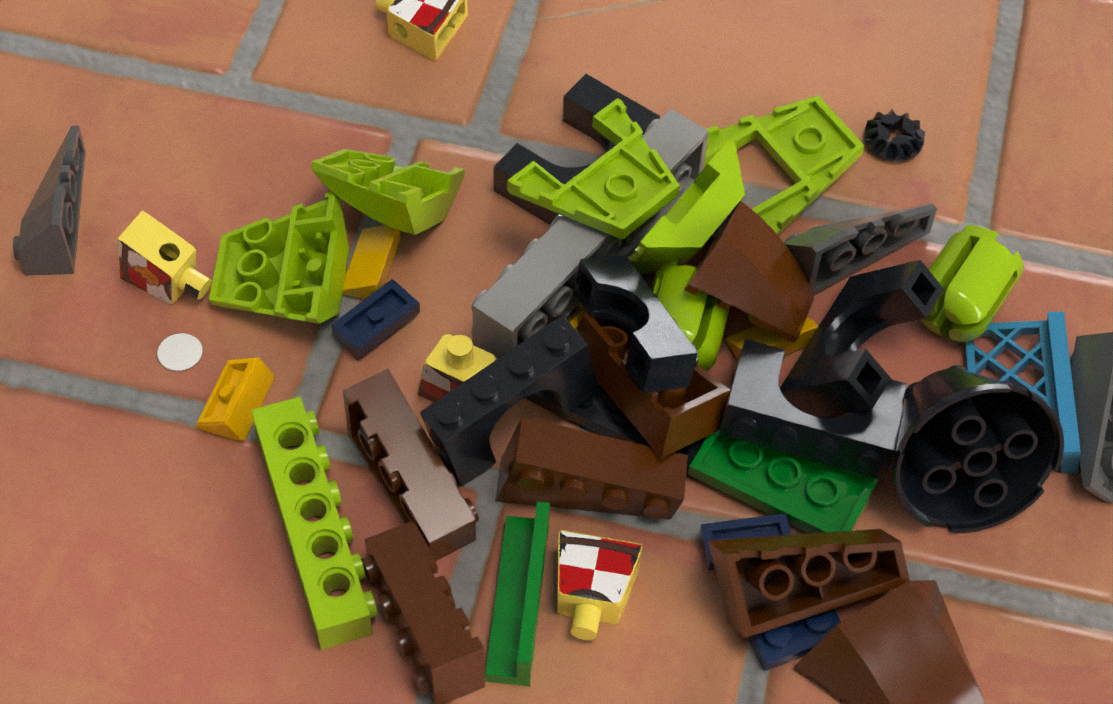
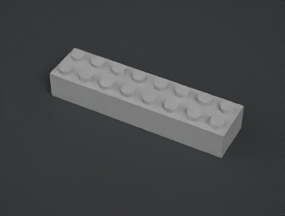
M671 108L659 120L654 119L642 137L651 150L655 149L679 183L678 196L623 240L561 214L557 215L552 221L549 230L540 239H533L526 247L523 256L514 265H507L499 275L498 281L488 291L482 290L474 299L471 307L473 311V327L471 330L473 345L493 354L498 359L561 315H564L568 320L581 306V303L574 295L580 259L626 255L628 258L639 246L641 240L659 219L666 215L703 170L709 131Z

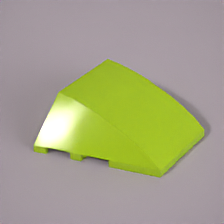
M728 139L690 187L641 240L639 246L629 258V261L640 274L656 273L662 264L678 259L677 265L690 259L700 250L745 196L736 145L732 140Z
M343 149L313 160L311 164V170L318 179L343 201L382 224L413 235H417L445 220L465 174V169L453 167L452 171L446 173L430 169L429 163L421 161L407 167L395 165L396 159L391 156Z
M329 191L325 193V200L304 207L302 203L292 206V211L288 215L273 221L265 217L221 235L209 296L211 304L231 310L267 314L320 324L340 314L349 254V244L340 197Z

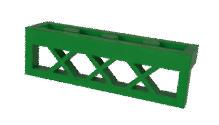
M537 501L535 518L506 516L485 670V682L530 686L549 534L550 503Z

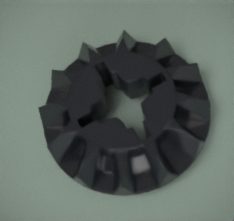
M893 109L886 115L877 112L872 120L867 121L864 130L865 144L872 153L882 159L889 161L909 160L915 157L924 145L925 131L920 129V120H910L908 112L902 116L896 115ZM897 129L900 130L901 134H898L889 141V133Z

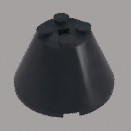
M953 365L948 369L936 371L919 382L912 383L905 390L904 397L906 401L893 463V483L902 505L914 519L928 527L930 524L948 527L949 531L954 533L980 531L1014 518L1030 507L1045 492L1042 485L1053 469L1058 471L1062 461L1064 434L1055 412L1039 395L1028 389L967 371L962 365Z

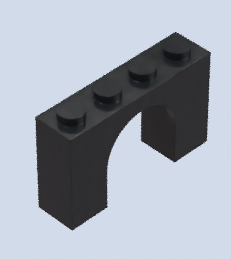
M585 74L563 96V121L596 140L604 148L605 153L616 145L592 127L593 116L615 99L619 98L627 107L626 114L632 122L636 121L643 131V135L654 119H660V115L588 74ZM516 143L493 166L494 191L551 225L554 218L559 214L512 195L507 191V180L532 161H535L562 184H566L591 164L581 167L559 166Z
M921 260L850 276L819 325V328L815 331L781 385L780 390L783 396L797 409L816 417H827L873 409L891 377L867 349H857L874 334L889 326L927 318L944 288Z
M564 315L546 325L420 412L436 452L461 486H464L497 463L489 443L490 434L503 414L517 402L535 392L545 390L566 415L599 392L588 344Z
M745 339L719 434L885 481L896 452L907 383L890 379L873 409L854 411L849 415L839 418L816 417L790 404L779 388L778 379L785 350Z

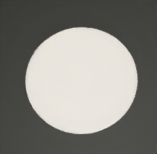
M178 333L167 337L161 342L158 347L157 356L159 362L165 368L173 371H182L198 363L203 349L196 337L186 333Z

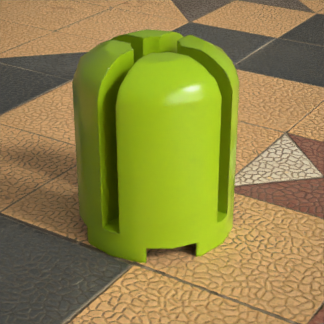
M966 225L963 231L950 236L928 269L944 288L928 317L920 319L933 333L946 339L950 336L952 341L965 343L979 338L987 330L1020 279L1024 266L1020 253L1016 251L1013 256L1004 245L996 241L995 239L999 235L997 232L982 226Z
M678 259L666 262L656 271L651 290L658 296L664 308L676 320L679 328L695 346L698 352L697 365L708 372L716 364L730 307L727 311L718 307L717 301L719 299L702 290H699L696 295L684 290L696 267L689 265L676 266Z

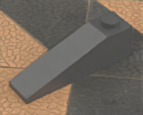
M79 126L70 127L21 220L20 236H14V257L16 260H21L26 275L74 274L86 155Z
M930 203L816 226L802 234L796 233L785 240L784 244L799 263L811 286L813 296L930 233L937 208Z
M1113 332L1077 336L1070 364L1081 450L1082 484L1085 489L1104 502L1113 503Z

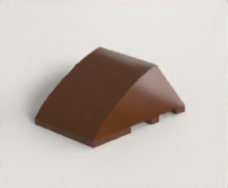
M740 201L713 233L715 237L703 260L694 269L684 290L694 295L699 290H702L719 299L717 301L718 307L727 311L732 305L746 312L751 323L795 343L800 336L814 300L811 286L796 258L776 232L757 213Z
M936 580L907 581L838 623L794 668L804 678L809 676L830 691L829 695L838 702L843 700L848 704H985Z

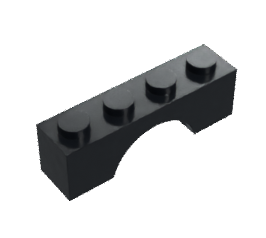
M626 255L580 259L574 295L590 317L618 323L633 333L625 368L643 393L689 387L693 370L698 363V352Z

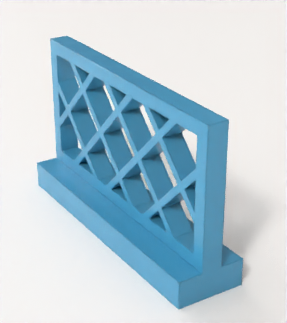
M1064 311L1047 312V320L991 323L980 337H991L999 344L986 354L974 345V340L966 342L967 371L980 374L988 366L1002 376L1000 381L1028 389L1043 398L1058 417L1064 434V452L1060 471L1064 474L1078 473L1081 450ZM1020 335H1039V343L1030 352L1014 342ZM1006 348L1021 358L1011 370L995 360ZM1040 354H1041V360H1039L1038 358H1036V357H1037L1038 355H1040ZM975 358H977L980 362L976 364ZM1028 365H1031L1043 374V377L1033 387L1017 376ZM1043 388L1045 390V395L1040 392Z

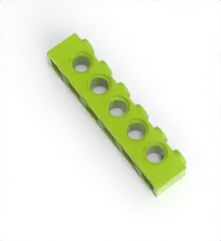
M301 396L252 409L255 432L320 649L324 650L373 635L371 618L378 616L371 590L363 592L359 580L366 578L359 553L351 555L347 544L354 541L348 517L339 518L336 506L342 505L336 480L327 481L325 471L330 470L331 467L324 445L316 446L313 437L320 435L314 411H305ZM289 446H300L293 450L286 449ZM303 480H309V481H311L310 483H308V484H306V485H297V484H296V483H298V482H300V481H303ZM312 516L323 517L318 521H307V519ZM324 552H332L335 554L334 556L327 559L318 558V556ZM337 589H343L347 591L344 595L339 597H332L328 595L330 592Z

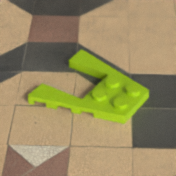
M817 95L773 108L772 114L759 118L750 115L740 118L738 124L719 129L717 125L706 128L709 134L703 168L728 139L735 143L736 150L757 139L796 183L752 208L779 236L863 155L864 144L822 98Z

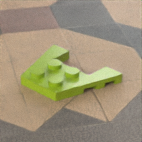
M617 98L595 114L592 122V127L616 146L566 184H562L535 161H532L507 180V191L512 195L623 240L675 199L679 194L680 185L657 151L650 149L642 137V129L636 121H631L626 114L627 107Z

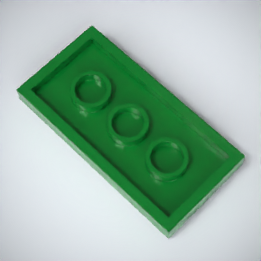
M720 430L707 436L689 465L688 470L689 476L770 515L786 513L789 524L807 533L853 531L879 483L877 478L720 435Z

